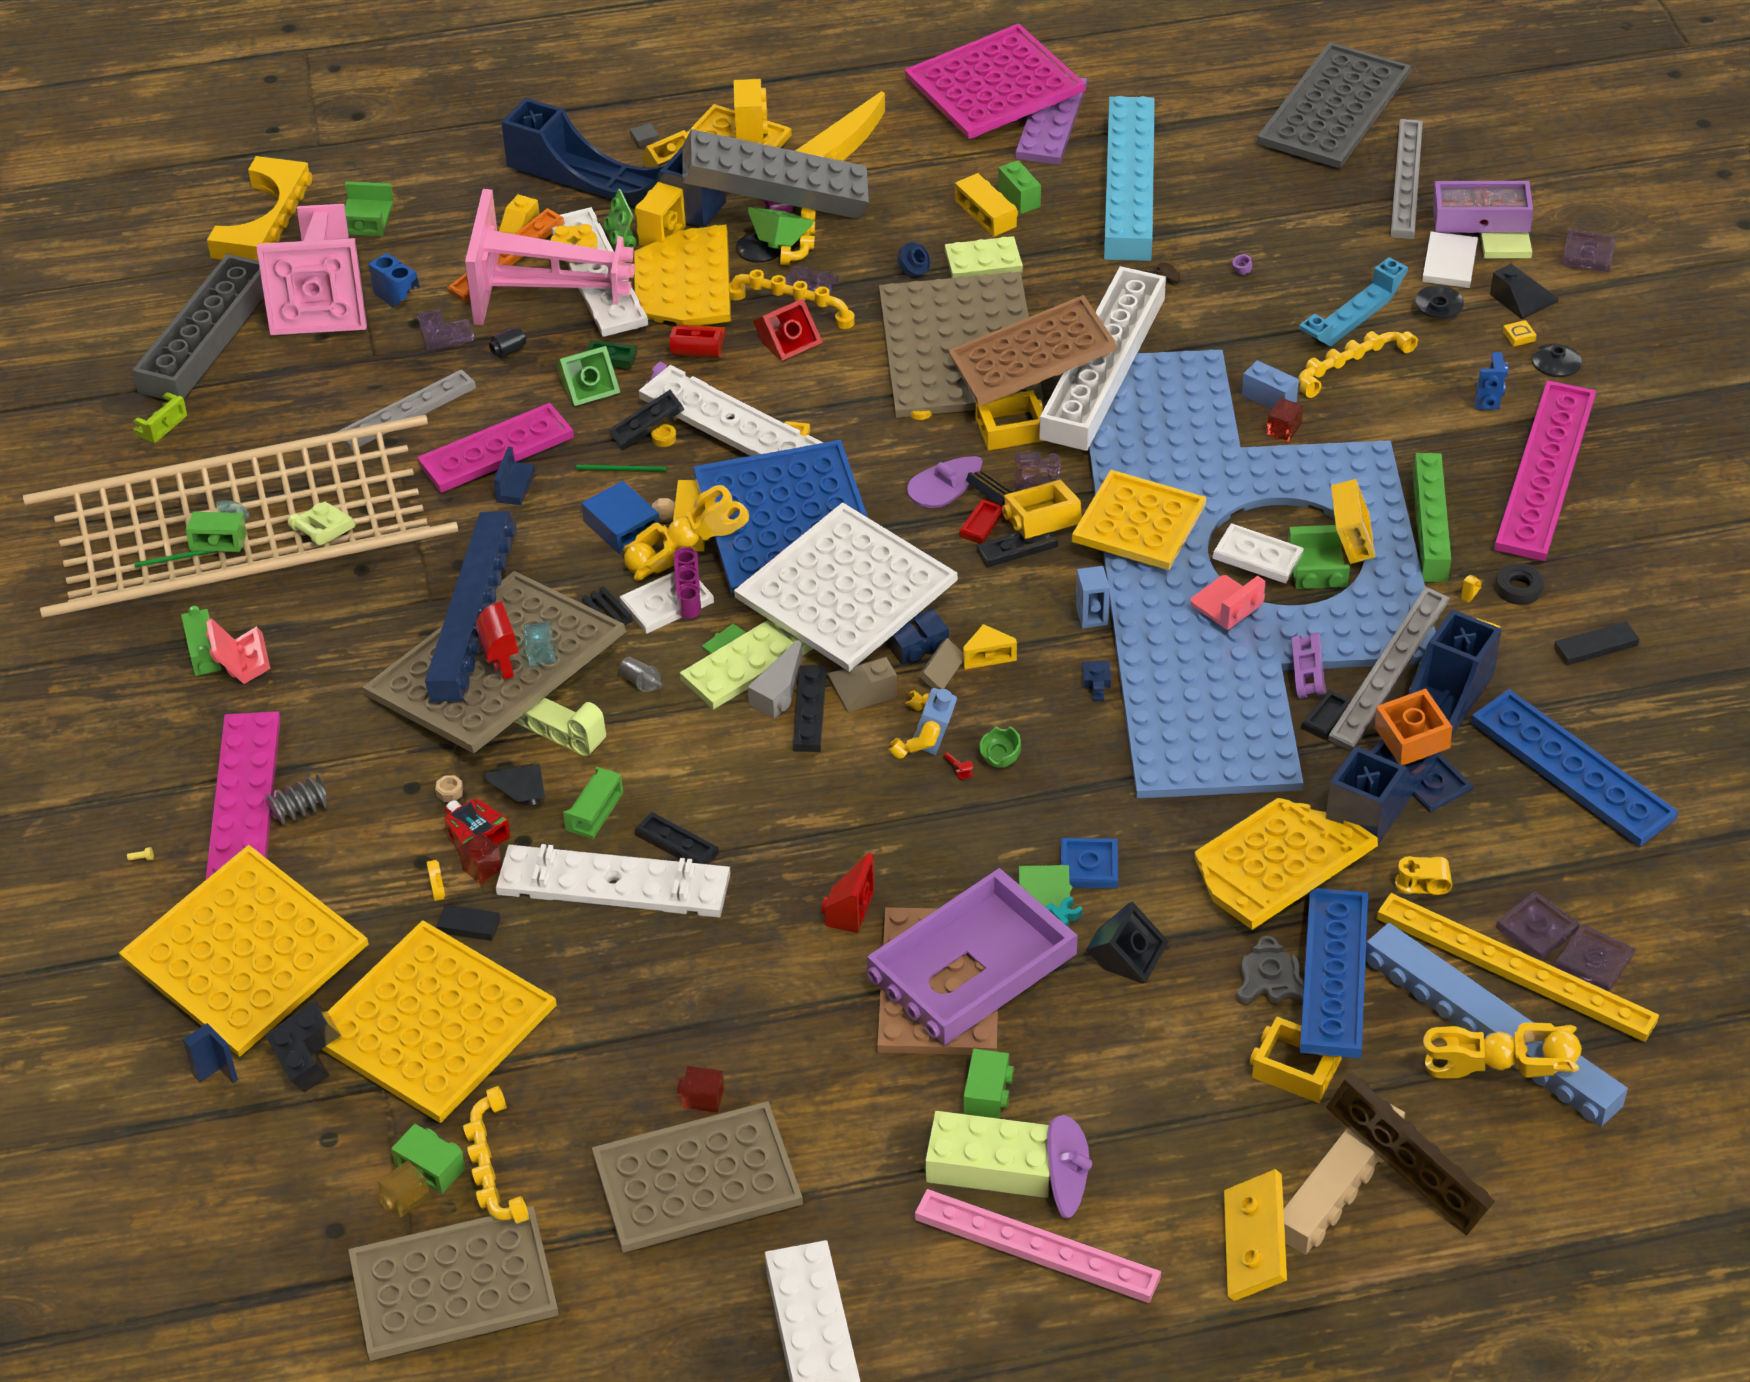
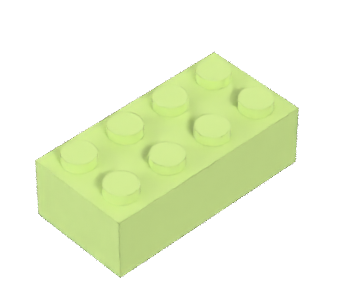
M935 1111L926 1157V1182L1048 1198L1051 1184L1047 1151L1049 1125Z

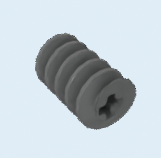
M316 774V783L309 777L305 780V786L300 781L296 782L295 790L290 785L285 786V795L279 789L274 791V799L270 794H265V800L273 819H278L282 825L286 824V815H289L293 821L296 820V811H299L305 817L306 807H309L314 813L317 812L316 803H320L324 809L327 808V794L318 774Z

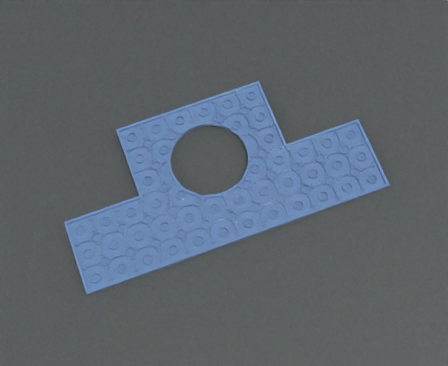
M1223 350L1137 353L1088 448L1094 493L1096 495L1109 471L1114 470L1206 497V505L1170 570L1103 551L1105 573L1110 587L1109 602L1136 798L1303 790V778L1283 677V671L1294 670L1292 637L1301 636L1304 638L1309 637L1311 633H1320L1323 669L1372 667L1425 588L1391 441L1240 447ZM1353 479L1357 480L1370 513L1375 558L1363 560V566L1358 577L1343 592L1327 600L1306 605H1276L1263 602L1260 607L1229 630L1191 606V598L1220 577L1210 562L1208 546L1213 531L1229 520L1232 513L1240 509L1246 511L1270 505H1290L1308 508L1311 505L1323 509L1325 515L1335 519L1331 485ZM1434 626L1409 665L1422 664L1428 642L1436 632Z

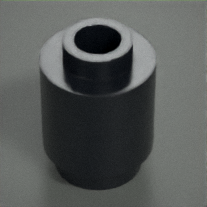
M510 327L490 337V351L499 358L506 357L521 350L523 345H526V337L521 328Z

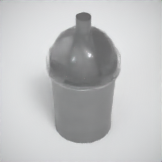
M626 657L620 663L619 674L635 684L638 689L652 691L657 687L660 689L663 687V684L660 683V674L654 666L646 665L632 657Z

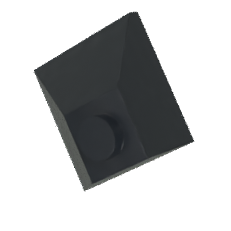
M1513 264L1493 272L1490 295L1520 319L1533 315L1558 302V297Z
M539 762L484 771L486 780L517 802L523 801L524 806L539 804L540 798L545 797Z
M1130 902L1096 931L1086 950L1104 970L1143 984L1147 982L1169 941L1134 902Z

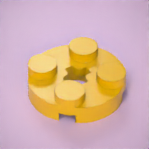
M589 224L558 226L555 228V234L551 237V241L572 245L576 243L574 245L598 249L597 235L592 231V226Z

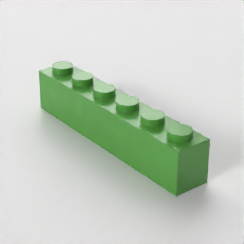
M1416 453L1413 485L1421 572L1424 582H1448L1451 552L1442 454Z

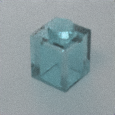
M550 621L524 625V645L530 666L556 662L555 639Z

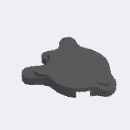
M1272 936L1261 937L1257 945L1253 947L1252 953L1247 957L1245 955L1242 960L1241 976L1244 983L1237 992V1000L1240 1003L1249 1004L1260 994L1267 995L1269 1001L1274 1004L1288 997L1303 1002L1304 982L1300 978L1298 959L1294 954L1290 956L1284 952V947L1278 944Z

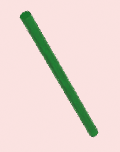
M576 465V470L666 472V467Z
M197 550L134 562L136 568L219 551Z

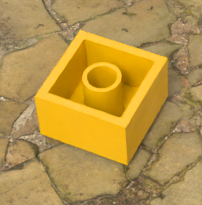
M761 79L734 80L736 139L764 143L763 134H768L766 88H761Z
M658 182L652 190L648 191L646 197L636 205V233L639 245L647 246L653 242L663 243L665 237L685 228L683 189Z

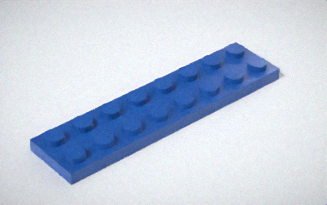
M1508 689L1472 715V724L1639 847L1677 819L1679 811L1512 690Z
M1314 888L1310 891L1300 1053L1361 1058L1368 892Z

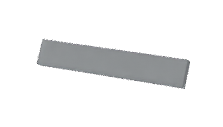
M461 369L337 432L424 415L475 389V381ZM376 435L357 438L358 446L360 447L376 439ZM351 440L342 441L351 451L353 450Z

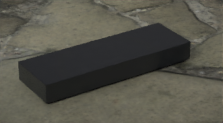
M670 389L610 428L609 432L620 448L625 450L685 409Z
M1019 532L978 544L977 553L988 568L1058 547V539L1053 532L1027 539Z
M1626 621L1555 641L1554 649L1567 666L1638 646L1640 639Z
M653 812L635 828V836L678 859L685 858V862H687V859H692V863L709 865L719 854L718 846Z

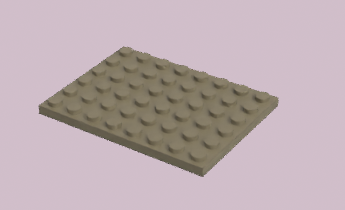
M1021 272L879 285L896 418L910 417L913 411H931V414L976 410V399L951 359L949 350L1029 317ZM1041 382L1016 392L1033 390L1037 400L1040 399L1043 404Z
M514 571L501 581V585L497 587L495 603L503 602L517 642L519 653L509 656L514 677L504 679L501 670L495 671L493 662L487 661L480 642V653L476 654L475 670L470 674L469 689L465 690L462 701L431 702L425 679L442 627H440L362 688L365 696L464 749L475 753L626 633L625 625Z

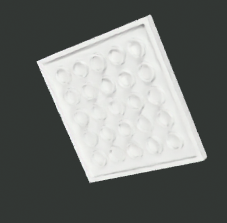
M841 503L736 588L734 593L735 598L850 672L954 584L958 577L957 572L848 505Z

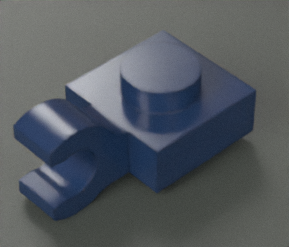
M1109 661L1082 662L1084 688H1092L1093 701H1104V687H1111Z

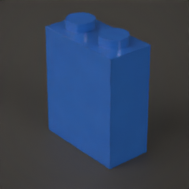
M624 481L581 503L583 521L618 554L623 552L622 549L625 545L635 541L638 534L652 524L659 523V513Z

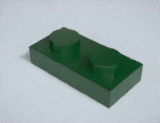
M590 340L586 351L606 346L613 367L632 368L638 354L637 346Z

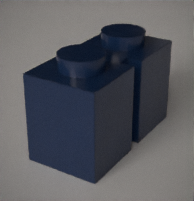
M934 609L913 617V622L919 628L918 630L909 621L887 639L888 647L902 665L911 661H918L923 657L924 653L931 654L935 652L943 640L949 639V628Z

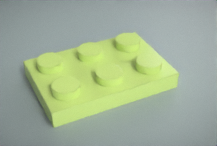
M1014 236L945 244V254L952 278L1007 272L1022 273L1023 265Z

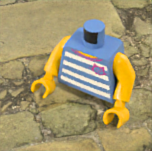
M932 688L930 693L924 696L913 690L909 693L912 699L907 701L906 704L916 712L922 709L923 712L912 739L907 740L906 744L899 738L894 739L890 743L892 747L888 751L897 759H902L908 751L913 753L922 750L936 755L957 701V697L946 689Z

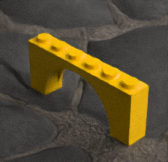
M256 156L248 169L251 187L272 194L278 199V202L269 213L252 222L235 226H215L207 239L210 257L222 260L226 254L259 261L257 253L258 244L279 242L282 231L288 226L291 215L296 212L299 201L303 199L304 192L312 183V173L309 172L308 163Z

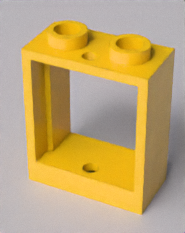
M1033 390L1006 395L990 404L979 406L976 401V421L988 451L1044 441L1040 440V416L1043 412L1041 400H1037ZM1031 412L1033 420L1001 426H996L993 419Z
M1061 479L1004 495L1005 505L1002 506L1004 518L1009 520L1013 524L1015 531H1019L1025 539L1077 525L1082 519L1080 500Z
M1353 479L1331 485L1336 530L1350 564L1375 558L1370 513L1357 480Z
M1276 1017L1271 1027L1266 1026L1261 1038V1047H1255L1250 1058V1064L1253 1065L1252 1078L1320 1103L1342 1057L1320 1055L1322 1059L1314 1075L1269 1059L1268 1057L1277 1040L1300 1048L1301 1025Z

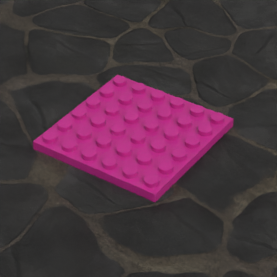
M1019 23L904 69L905 77L968 139L978 137L985 132L997 129L1002 125L1016 121L1031 113H1036L1041 109L1086 91L1085 83Z

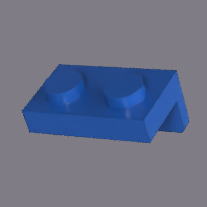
M1492 352L1490 368L1480 369L1474 403L1477 410L1500 409L1501 397L1505 395L1504 378L1508 376V363L1504 362L1502 352Z

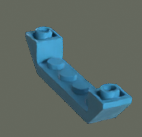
M1388 257L1374 268L1373 283L1326 319L1313 314L1299 325V329L1329 346L1334 345L1391 301L1405 277L1408 267Z

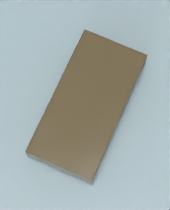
M946 638L941 642L919 674V677L931 688L944 689L963 662V652Z

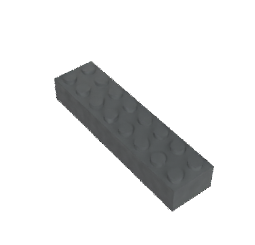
M693 129L690 130L682 146L683 183L856 219L860 218L869 203L867 166Z
M230 254L225 255L132 370L138 393L165 399L162 396L167 392L176 396H182L183 399L187 396L264 298L259 261Z

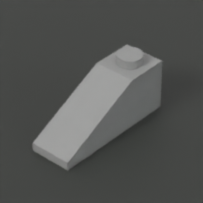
M797 640L748 686L749 705L773 719L782 711H786L791 704L800 665H802L803 661L801 641Z

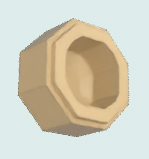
M659 498L652 504V507L659 513L660 523H670L673 520L675 502L669 498Z
M455 775L443 776L436 781L435 790L437 797L443 802L459 799L463 793L462 781Z

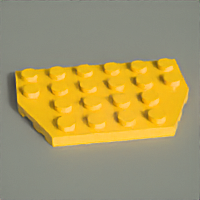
M727 225L680 230L665 237L663 243L653 242L634 251L635 294L648 320L663 323L664 320L676 322L677 326H700L731 322Z
M1277 798L1195 851V860L1212 901L1253 930L1378 846V838L1359 825L1347 821L1341 824L1326 819V812L1312 810L1311 805L1293 803L1290 800Z

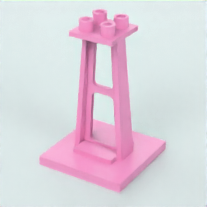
M483 189L465 260L474 325L484 324L492 286L612 288L613 304L618 305L620 295L630 296L631 282L623 280H629V278L634 277L635 265L633 263H625L633 261L634 250L631 247H624L623 237L618 236L615 252L498 232L493 191ZM501 253L550 259L551 269L497 264ZM559 260L605 265L608 267V273L560 270Z
M345 205L297 206L302 241L257 245L270 335L365 330L367 328L356 241L355 238L349 239Z

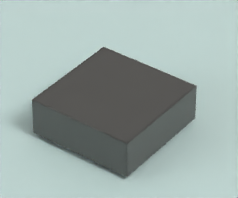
M651 123L630 129V136L638 147L659 141V134Z

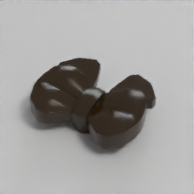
M1159 263L1158 266L1153 268V271H1143L1165 276L1166 279L1174 283L1180 281V272H1177L1174 266L1168 263Z

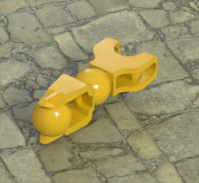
M722 485L714 486L698 496L695 505L686 511L688 517L676 518L670 524L669 529L665 525L662 526L659 523H654L638 534L635 541L625 545L622 549L623 552H626L624 555L625 565L630 572L635 574L634 579L636 581H640L652 573L658 574L674 566V553L679 548L693 547L700 537L705 541L713 536L729 535L743 527L749 519L747 508L740 502H733L732 495L726 487ZM723 495L722 499L715 503L716 498ZM736 512H740L736 519H729ZM663 541L664 549L656 554L652 546Z
M1522 1023L1518 1026L1517 1032H1514V1037L1508 1033L1495 1032L1489 1034L1485 1039L1483 1032H1471L1456 1026L1435 1027L1426 1032L1423 1040L1427 1053L1425 1067L1429 1075L1434 1078H1461L1475 1071H1485V1064L1492 1069L1505 1070L1516 1063V1069H1519L1524 1077L1554 1075L1557 1071L1574 1073L1580 1069L1575 1062L1579 1059L1582 1048L1580 1041L1573 1034L1577 1029L1575 1026L1554 1027L1551 1023ZM1441 1038L1446 1041L1447 1046L1435 1047L1432 1041ZM1544 1041L1542 1052L1545 1058L1526 1057L1528 1048L1525 1043ZM1437 1059L1448 1060L1444 1067L1439 1068L1433 1065V1062Z

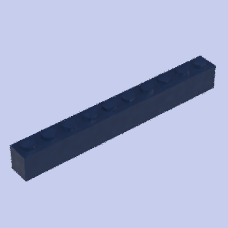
M510 511L479 513L425 679L431 702L462 701L465 690L469 689V677L471 672L475 670L476 654L480 653V639L476 631V622L480 613L496 601V590L501 585L502 570L506 569L507 565L506 557L511 552V541L517 533L516 523L512 521Z

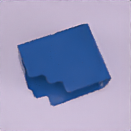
M388 253L368 264L374 294L393 308H395V304L400 305V301L407 297L410 288L414 290V286L420 288L417 273Z

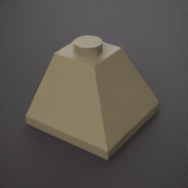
M887 657L859 663L850 672L843 668L827 673V677L847 713L897 698V674Z

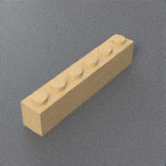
M1391 1105L1393 1109L1404 1119L1405 1112ZM1349 1128L1345 1130L1283 1209L1285 1243L1304 1255L1313 1246L1318 1247L1321 1244L1327 1227L1329 1225L1334 1226L1337 1223L1346 1203L1350 1205L1354 1201L1361 1183L1366 1184L1372 1177L1374 1166L1378 1162H1384Z

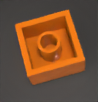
M1427 689L1376 706L1375 729L1400 765L1403 766L1450 748L1452 726Z

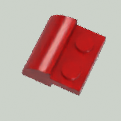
M695 325L674 326L669 337L671 354L721 358L726 328Z
M500 601L491 604L480 613L476 622V631L487 661H492L495 671L501 670L503 678L507 679L514 677L509 656L519 653L503 602Z

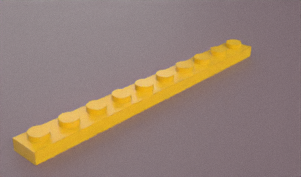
M1391 893L1378 911L1377 919L1386 924L1391 923L1396 928L1641 1041L1646 1042L1658 1022L1659 1014Z

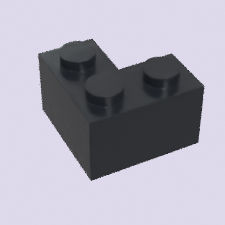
M314 1001L265 1034L290 1081L306 1092L329 1076L317 1052L340 1037L341 1034L329 1013Z

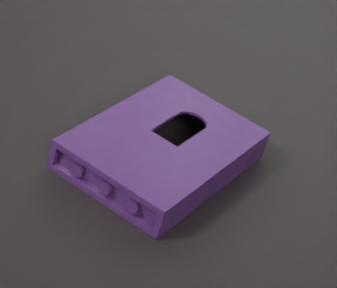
M998 868L867 956V976L874 985H879L886 991L891 1001L894 1003L898 1002L912 1020H917L924 1026L930 1037L937 1038L945 1046L1077 954L1078 935L1003 870ZM966 953L985 968V970L956 990L947 994L937 993L929 985L930 979L935 974Z

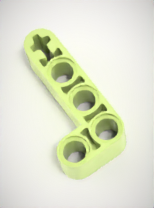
M544 697L514 721L585 757L589 756L606 738L603 713L596 705L590 702H585L577 712H574Z

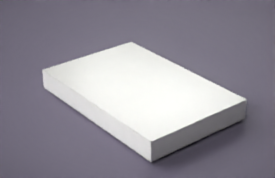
M1431 232L1422 282L1470 288L1478 237Z
M1230 524L1214 550L1213 559L1286 584L1302 557L1304 548L1235 524Z
M675 571L620 596V604L632 615V618L646 634L682 618L677 608ZM699 580L701 608L714 603V596Z

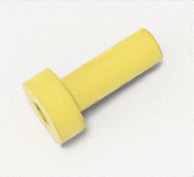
M151 847L145 848V851L127 854L128 861L146 858L148 861L154 858Z

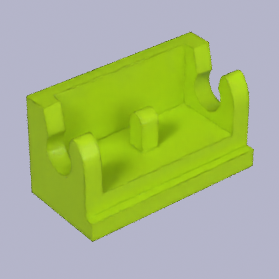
M168 392L165 393L162 397L170 401L163 403V407L154 412L147 421L141 418L133 420V423L140 425V427L133 429L134 434L154 444L187 417L182 396H176Z

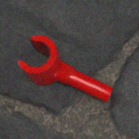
M949 752L944 754V758L955 768L959 780L974 777L971 771L974 768L971 761L960 763Z

